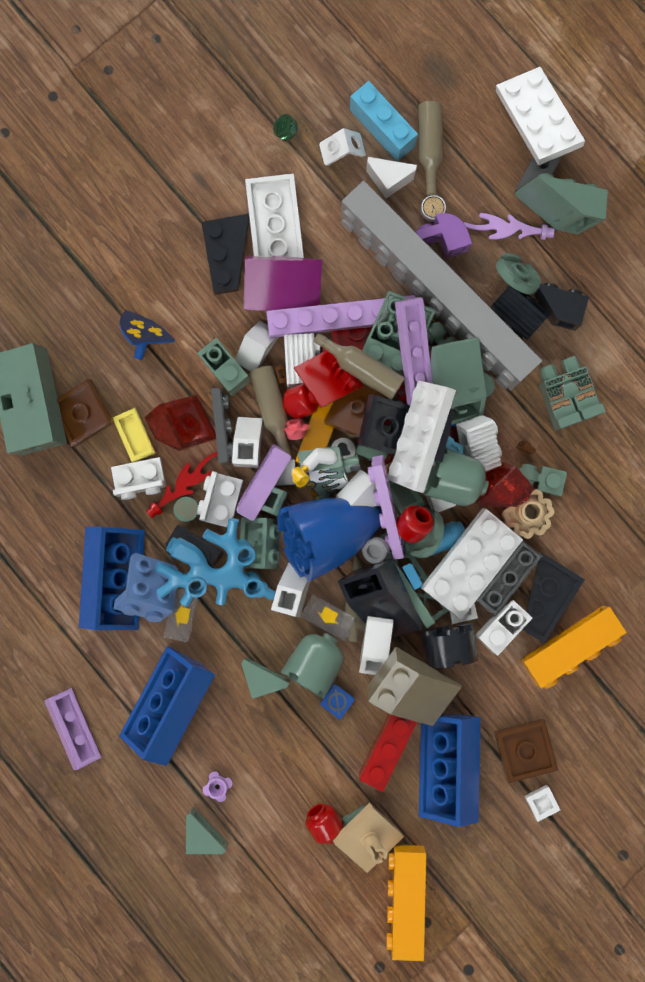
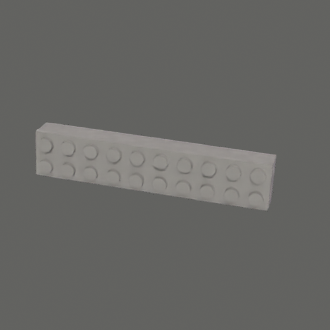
M362 181L342 200L341 223L344 228L349 232L353 231L359 237L358 241L367 250L370 248L376 254V260L384 267L387 265L393 271V277L400 284L404 283L410 289L411 295H415V298H423L424 304L435 311L433 318H439L445 324L444 328L451 336L456 335L460 340L474 337L479 338L482 367L486 371L490 370L496 376L495 379L502 388H508L512 391L542 362L513 330L365 181Z

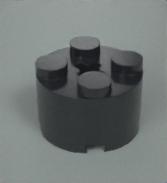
M472 623L460 624L456 628H451V625L437 626L436 629L422 631L428 666L432 668L454 667V664L462 663V665H467L478 661Z

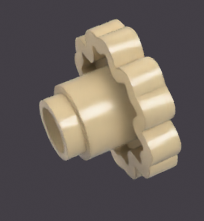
M529 487L524 489L523 492L514 491L510 497L505 499L504 504L507 509L501 513L503 522L507 527L513 528L512 531L519 537L529 539L533 534L540 536L551 527L549 518L554 515V509L550 499H543L542 491Z

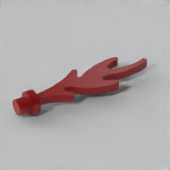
M217 452L202 460L191 474L188 473L190 463H187L177 477L175 492L171 493L170 486L168 485L160 502L157 505L152 502L150 504L151 507L146 513L153 519L157 514L161 515L163 513L160 508L179 497L193 494V490H187L186 488L197 485L206 480L207 476H211L213 470L206 474H201L200 471L208 461L218 455Z

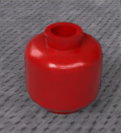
M304 383L288 389L284 394L283 408L288 415L295 419H302L312 415L319 409V404Z
M419 505L407 507L396 520L398 534L407 542H420L431 532L434 526L431 513Z
M320 803L313 806L307 812L305 826L317 843L332 844L334 843L333 840L343 829V821L331 805Z

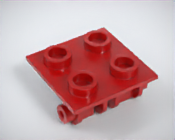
M324 348L323 353L294 367V370L321 408L363 386L359 379L344 371L339 366L335 356Z

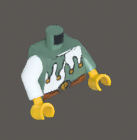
M340 447L316 448L298 452L300 467H295L292 470L293 482L299 488L307 485L312 498L324 499L329 498L332 492L344 488L349 482L348 473L361 470L358 455L343 458Z

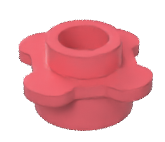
M292 419L286 423L287 427L284 431L289 440L301 439L307 435L306 430L309 429V424H305L304 420Z

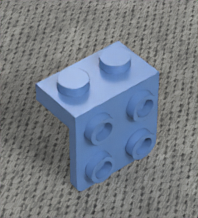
M134 553L130 557L126 590L115 599V610L122 611L125 615L129 616L137 615L144 617L150 622H161L174 611L176 589L164 598H161L156 592L158 588L168 581L167 576L155 571V567L160 560ZM160 561V562H162V563H164V564H166V565H168V566H170V567H172V568L178 570V568H177L175 565L170 564V563H167V562Z

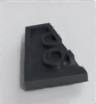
M249 214L201 222L214 295L239 291L244 248L247 240L246 235L250 220Z
M541 552L542 558L538 561L526 610L532 619L522 630L545 644L585 579Z

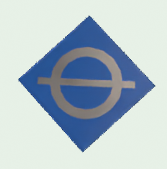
M334 683L325 698L320 702V705L340 720L355 698Z

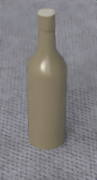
M425 101L418 105L419 163L426 172L427 196H436V175L443 161L442 104L438 101Z
M320 333L316 335L313 341L333 354L344 371L391 400L405 379L402 375L355 346L338 345Z
M264 366L252 370L249 375L264 425L275 436L278 446L292 457L286 432L284 431L287 427L288 416L283 408V400L273 367Z

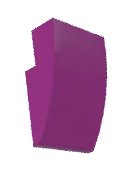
M247 256L245 258L244 310L272 311L320 305L322 259Z

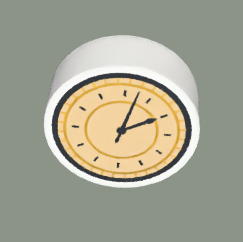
M428 196L421 205V215L429 222H434L435 215L445 213L446 210L445 202L439 196Z

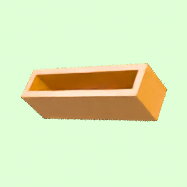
M601 606L521 658L520 662L537 687L548 689L558 683V677L565 673L569 675L580 668L578 664L586 659L591 661L601 654L600 650L607 645L612 647L621 642V636L627 632L609 606Z
M395 845L393 853H388V870H393L392 880H388L387 894L392 896V906H387V923H391V933H386V950H391L392 960L424 961L426 851L424 846Z

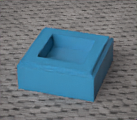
M408 563L401 567L413 590L422 586L423 583L412 564Z

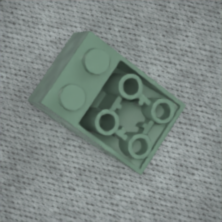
M545 173L538 175L515 192V196L558 231L578 235L606 219L608 190L598 188L595 184L584 185L576 183L573 179L554 178L551 174Z
M388 291L362 351L404 377L395 302L407 300V298ZM424 306L426 329H428L435 311Z
M474 337L433 346L430 360L432 383L456 390L450 408L454 410L451 425L483 415L486 390L479 338Z

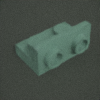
M241 517L240 540L245 539L249 541L255 551L254 561L250 565L243 566V568L277 569L280 560L278 546L281 532L278 530L277 519L255 518L252 521Z

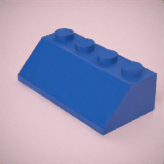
M85 527L79 628L89 630H139L140 616L125 615L122 611L114 609L115 599L126 590L130 557L134 553L143 555L145 530Z
M167 646L119 737L143 760L167 766L215 674L203 664Z
M442 713L433 726L421 723L419 817L457 827L479 822L481 717Z

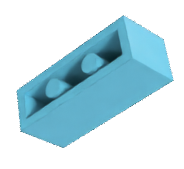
M370 81L366 82L350 96V111L397 162L415 148L418 133Z

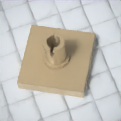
M369 803L340 831L333 841L340 850L368 873L376 864L383 862L382 858L386 860L387 853L404 835L380 811Z

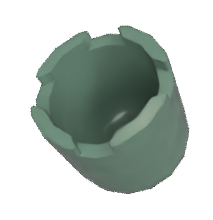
M446 448L443 463L435 462L431 468L425 487L427 490H425L424 495L460 506L471 505L480 495L483 496L487 491L489 482L486 480L485 468L477 459Z
M324 633L323 637L317 634L305 636L280 672L324 699L344 662V655L341 649L336 646L338 640L327 633Z

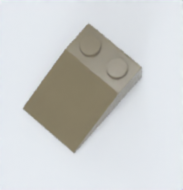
M395 647L368 685V702L391 715L433 726L462 686L398 647Z

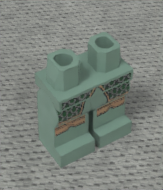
M576 356L561 361L565 374L558 376L554 364L539 370L542 383L538 386L542 392L554 431L606 412L603 404L597 398L592 380L588 375L587 366L581 368Z

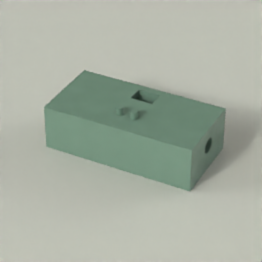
M31 343L0 352V420L7 454L23 456L67 444L47 348Z

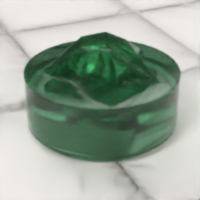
M283 114L276 120L273 132L282 141H288L296 134L298 123L289 114Z

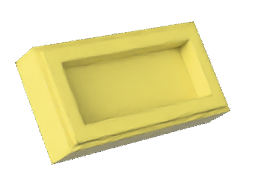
M136 408L113 417L132 463L156 454Z

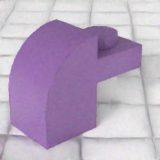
M448 213L436 214L433 226L425 224L415 231L427 245L439 241L445 259L469 252L472 245L465 224L458 217Z

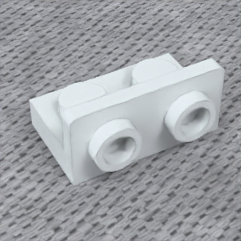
M160 457L111 467L115 486L113 495L121 497V500L136 498V493L146 492V495L157 494L161 492L160 488L167 487Z
M212 471L211 477L207 476L203 490L207 491L205 500H200L197 514L200 515L199 520L227 527L228 519L234 518L243 480Z

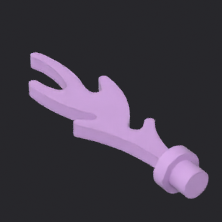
M480 213L479 217L488 220L489 224L472 225L464 222L468 229L477 231L496 230L497 233L490 235L489 240L507 238L518 230L522 231V234L518 237L519 240L530 235H540V239L545 240L546 237L553 238L555 228H549L545 224H542L541 229L526 225L511 215L507 216L510 223L485 213Z

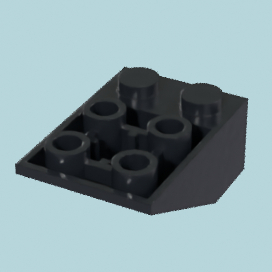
M393 558L354 570L338 580L347 604L365 624L368 616L393 620L391 638L423 629Z

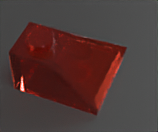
M197 395L159 404L144 417L154 439L177 451L216 440V432Z
M501 462V466L486 471V480L489 482L487 491L483 496L480 495L474 503L481 506L517 507L524 504L530 498V494L535 488L517 467Z

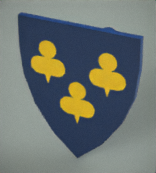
M127 310L120 317L119 326L122 334L131 345H136L134 353L136 359L142 360L144 358L147 344L175 342V339L163 327L148 318Z

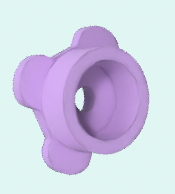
M216 771L211 772L208 784L203 787V793L216 799L218 802H223L226 799L228 788L232 787V780L229 777L219 776V773ZM215 785H220V788L216 789Z

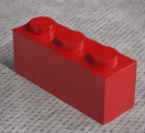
M388 713L358 773L360 781L381 792L384 791L417 724L416 721Z

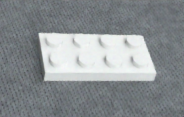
M541 67L496 85L498 97L538 165L584 146V138Z
M294 174L245 179L254 256L304 258Z
M418 380L412 394L409 411L405 416L401 437L397 442V450L389 467L388 480L411 490L424 493L456 390Z
M482 508L421 588L456 617L462 619L523 539L490 511Z

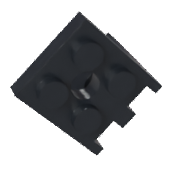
M370 394L357 445L395 455L397 442L401 437L405 416L409 411L410 405ZM450 409L433 462L443 463L454 410ZM387 419L391 422V429L388 433L383 429V424Z

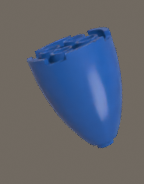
M342 498L315 499L280 509L277 516V526L280 532H284L283 539L286 547L283 549L291 566L300 578L305 576L309 582L338 568L356 555L380 527L379 514L382 511L378 506H350L349 502Z

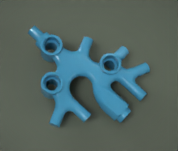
M235 518L228 519L227 532L224 535H219L209 529H206L203 534L204 539L226 551L228 560L223 567L211 568L202 551L180 537L178 539L173 537L166 551L170 553L171 557L188 564L190 571L182 573L160 561L155 567L156 572L168 577V581L156 590L158 595L164 598L173 590L182 587L185 589V593L180 603L185 607H189L194 597L197 598L204 595L207 585L216 587V604L218 605L226 604L227 593L231 588L242 589L251 598H261L263 596L271 601L274 599L276 591L268 588V584L261 581L260 576L256 572H244L243 566L250 565L254 561L255 551L249 541L237 539L239 520Z

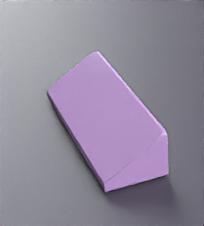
M277 445L271 446L236 506L237 513L252 521L255 520L291 459V456Z
M72 688L44 700L72 768L79 770L100 759L101 755Z

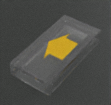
M177 588L174 611L167 617L163 637L189 642L199 597H194L189 607H185L180 603L185 589Z
M313 594L301 615L302 618L343 641H346L357 621V618Z

